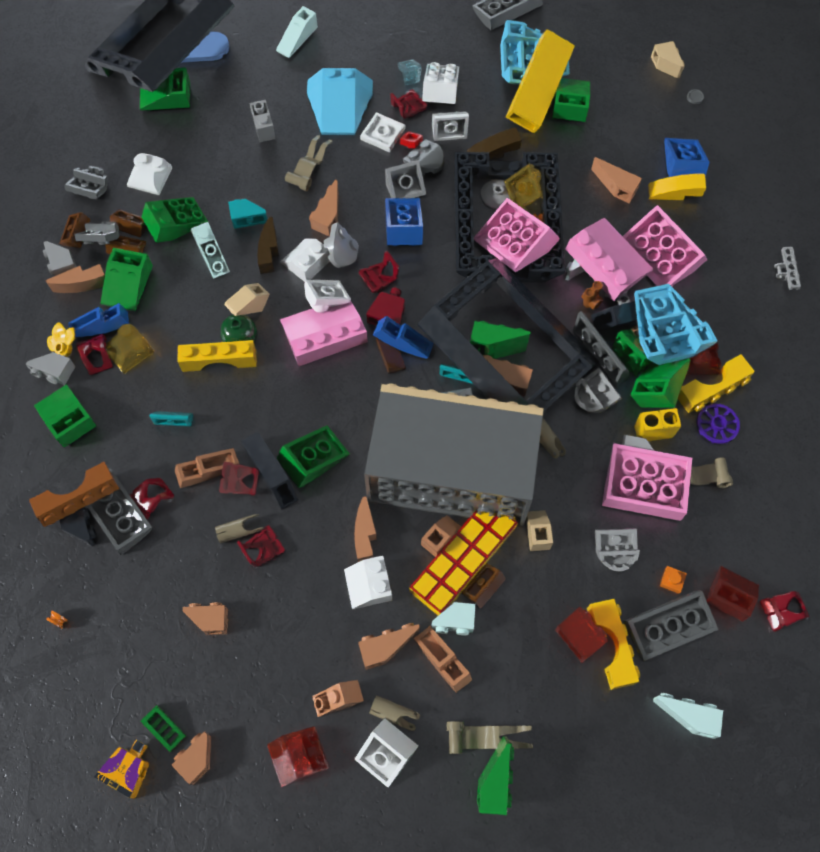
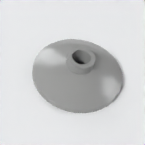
M491 180L481 189L483 203L493 209H498L506 198L514 201L515 198L514 188L503 180Z

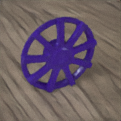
M722 404L705 406L699 412L696 419L700 435L713 444L729 443L738 435L740 430V421L736 413L731 408ZM714 407V417L707 411L708 408ZM718 407L727 409L723 416L719 415ZM731 412L735 420L727 421L725 417ZM704 413L710 421L701 419L702 414ZM701 423L708 424L710 427L703 430ZM737 423L736 430L727 427L728 424ZM714 430L712 437L707 435L706 432ZM724 430L732 433L733 435L730 438H727L724 433ZM717 432H720L723 440L716 439Z

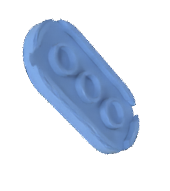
M210 32L182 62L214 61L223 58V55L227 54L230 48L227 37L220 32Z

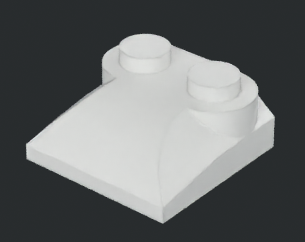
M145 153L138 154L134 158L135 166L129 177L127 187L160 195L172 170L171 164L157 156Z
M305 280V297L316 312L322 313L327 311L329 307L344 305L351 301L339 280Z

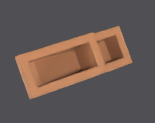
M100 264L84 271L81 266H78L47 279L46 282L51 290L56 293L85 292L103 287L105 273Z
M234 448L196 456V459L193 461L176 464L175 474L180 488L195 485L222 475L224 462H231L234 465L239 464Z
M363 497L355 522V549L358 562L374 558L370 541L377 539L367 497Z
M431 626L414 638L423 653L455 693L472 681L468 670Z

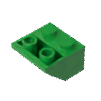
M624 330L618 333L612 350L625 364L628 371L637 376L653 362L647 359L639 337L632 330Z

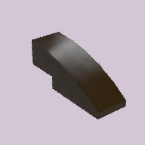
M514 127L483 139L467 149V152H489L490 161L504 157L506 152L520 149L522 140L517 128Z
M269 217L266 221L258 243L257 257L260 274L275 272L272 257L279 256L273 217Z

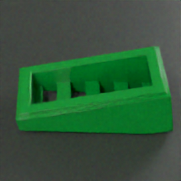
M158 705L140 721L169 752L186 737L183 731ZM158 713L160 717L151 725L149 721ZM164 719L166 723L157 731L155 727ZM171 726L173 729L163 738L161 734ZM177 732L179 735L169 744L167 740Z

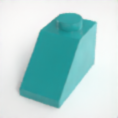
M236 199L228 202L234 229L265 224L268 220L266 210L247 199Z

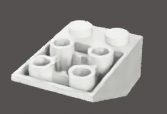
M436 62L427 64L423 82L422 101L455 104L459 66L455 64L440 65Z

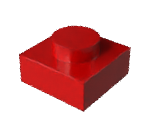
M410 131L400 138V145L415 149L423 142V135Z

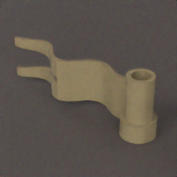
M317 135L313 138L307 155L299 159L293 173L287 172L285 181L299 186L304 191H308L312 183L310 178L312 171L316 165L322 162L325 150L333 140L329 139L324 142L314 159L316 143L321 136Z
M725 458L715 459L714 464L691 467V484L705 485L716 482L718 488H727L733 485L732 476L729 475Z
M447 722L449 754H462V749H496L501 741L499 736L532 730V726H464V722ZM509 740L514 749L533 748V745L530 743Z

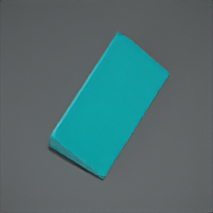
M443 363L440 365L439 374L441 376L472 383L458 367Z
M156 411L150 414V418L155 425L192 426L193 413Z

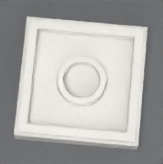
M376 112L360 135V140L390 152L406 129V125Z

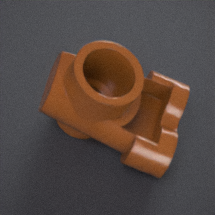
M595 281L592 287L587 288L582 294L581 298L584 299V307L596 310L603 302V298L599 296L603 287L600 281Z

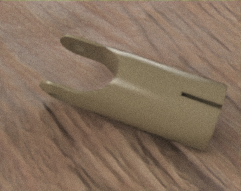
M542 417L540 443L553 458H558L559 455L564 456L566 449Z
M259 514L216 526L215 530L216 534H218L219 543L228 542L262 530L263 527L250 531L244 529V523L248 519L259 516Z
M377 695L369 713L381 719L385 718L389 722L410 731L416 729L415 725L404 720L402 716H408L413 719L420 718L419 713Z

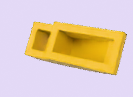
M705 174L673 176L648 184L649 199L684 200L685 196H703L706 190Z

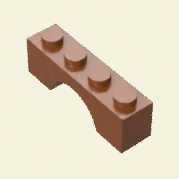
M102 462L86 470L83 483L73 492L58 495L47 490L29 499L36 518L46 527L94 503L102 497L110 495L118 490L119 487L106 463Z

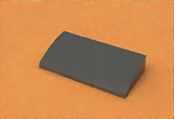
M482 0L472 6L484 25L493 30L505 24L507 20H513L543 5V0Z
M579 312L573 328L575 335L599 361L598 365L615 387L627 381L629 378L628 369L584 312Z
M109 468L119 489L87 505V507L116 550L122 555L142 540L153 528L114 472Z
M702 590L691 592L623 620L631 640L643 661L719 630Z

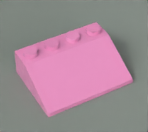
M506 198L474 237V241L514 272L547 254L560 239L550 227L508 198Z
M658 205L622 236L653 268L647 276L656 286L665 284L674 286L707 261L705 254Z
M605 218L584 228L570 239L565 248L594 281H600L603 284L602 289L613 301L653 270Z
M351 301L344 305L329 307L327 311L322 313L316 312L312 308L280 319L298 366L368 342L367 331Z
M614 443L604 487L602 506L681 521L687 514L692 458Z

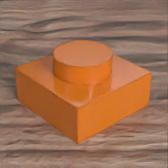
M667 566L660 586L679 594L682 591L687 573Z

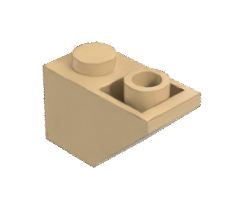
M674 42L656 44L651 55L656 69L680 78L685 64L681 60L679 50Z
M259 283L243 286L224 305L235 316L261 312L270 294Z
M546 511L528 512L526 524L530 551L550 550L553 545L551 524Z

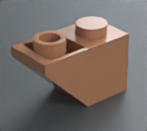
M446 515L436 522L423 536L421 546L436 557L461 526Z
M214 602L210 603V606L192 603L189 604V607H183V612L206 635L227 634L228 609L222 603Z
M358 680L338 683L312 696L318 717L352 707L364 701Z
M206 732L198 733L191 740V746L186 751L184 749L175 756V762L172 764L189 785H194L210 769L211 736Z

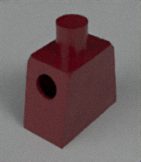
M394 287L391 289L390 294L380 292L367 311V323L377 326L379 320L388 316L399 325H402L405 310V299L400 297L402 291Z

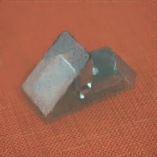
M413 59L398 63V68L403 73L405 85L420 82L421 64Z

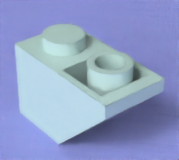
M454 602L432 621V629L436 630V633L447 634L448 631H456L457 635L464 636L473 633L475 604Z

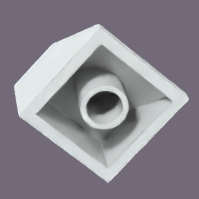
M467 112L432 114L434 141L467 139L469 114Z
M304 239L281 261V264L305 282V280H311L330 262L328 259L330 253L328 247L324 248V244L317 239Z
M383 556L365 559L344 569L352 610L392 601V593Z
M384 718L372 731L354 760L389 788L412 757L418 745Z

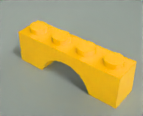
M253 340L178 345V364L182 372L201 371L204 366L212 363H228L237 368L257 367L256 348Z
M740 354L725 363L721 369L722 381L720 383L707 385L695 379L682 386L678 400L688 413L694 410L698 412L706 406V403H714L719 400L722 394L726 393L728 395L740 384L741 386L748 384L752 380L751 376L755 371Z
M615 599L590 604L587 610L592 628L607 633L615 645L614 660L605 668L610 690L637 684L639 682L638 678H640V671L638 666L634 665L632 659L634 652L626 639L628 632L625 624H622L620 619L622 613L619 604H616Z

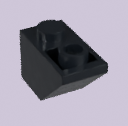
M83 507L59 520L61 529L65 533L88 545H96L94 538L97 535L94 527L90 524L92 515L88 508Z

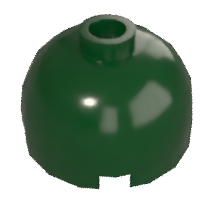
M232 314L222 322L220 327L223 342L255 341L258 337L257 327L247 315L235 316Z

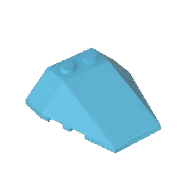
M507 20L505 23L500 45L502 77L508 83L520 85L542 33H540L541 30L539 29L534 30L527 27L526 23ZM569 61L562 76L570 74Z
M322 68L308 79L307 95L322 135H355L362 120V115L366 111L367 104L373 95V80L356 68Z
M670 284L635 291L640 344L647 359L662 365L691 358L717 343V339L706 321L702 322L696 316L697 312L694 309H690L684 303L685 300Z

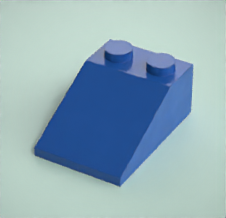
M665 138L666 166L669 177L687 174H705L706 177L710 162L698 140Z
M385 198L387 245H422L423 221L420 198Z

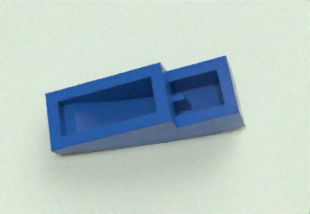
M118 303L105 311L97 307L69 322L68 325L69 328L73 327L75 329V337L93 336L108 333L128 325L129 317L128 311Z
M388 316L378 321L373 336L390 346L425 359L429 357L434 344L406 323L401 326Z

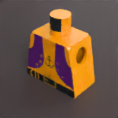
M136 740L130 751L121 747L117 748L94 777L125 796L135 799L149 767V762L141 758L147 745Z

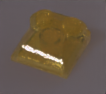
M533 164L526 165L504 181L510 200L523 209L543 196L539 183L541 173L537 168H534Z
M132 324L122 325L118 330V334L106 343V351L109 357L123 374L154 353L145 338Z

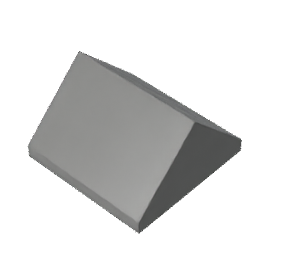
M419 160L385 169L386 186L391 198H415L426 195Z

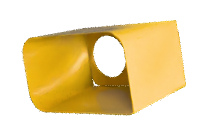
M677 408L640 413L634 425L636 436L645 438L647 441L673 438L681 428ZM672 415V424L666 423L664 418H670ZM658 419V424L655 427H650L645 423L647 420Z

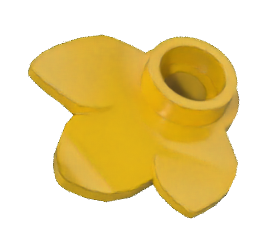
M56 323L52 329V336L47 338L49 349L62 356H70L73 349L72 343L75 339V329L72 327L66 330L62 323Z

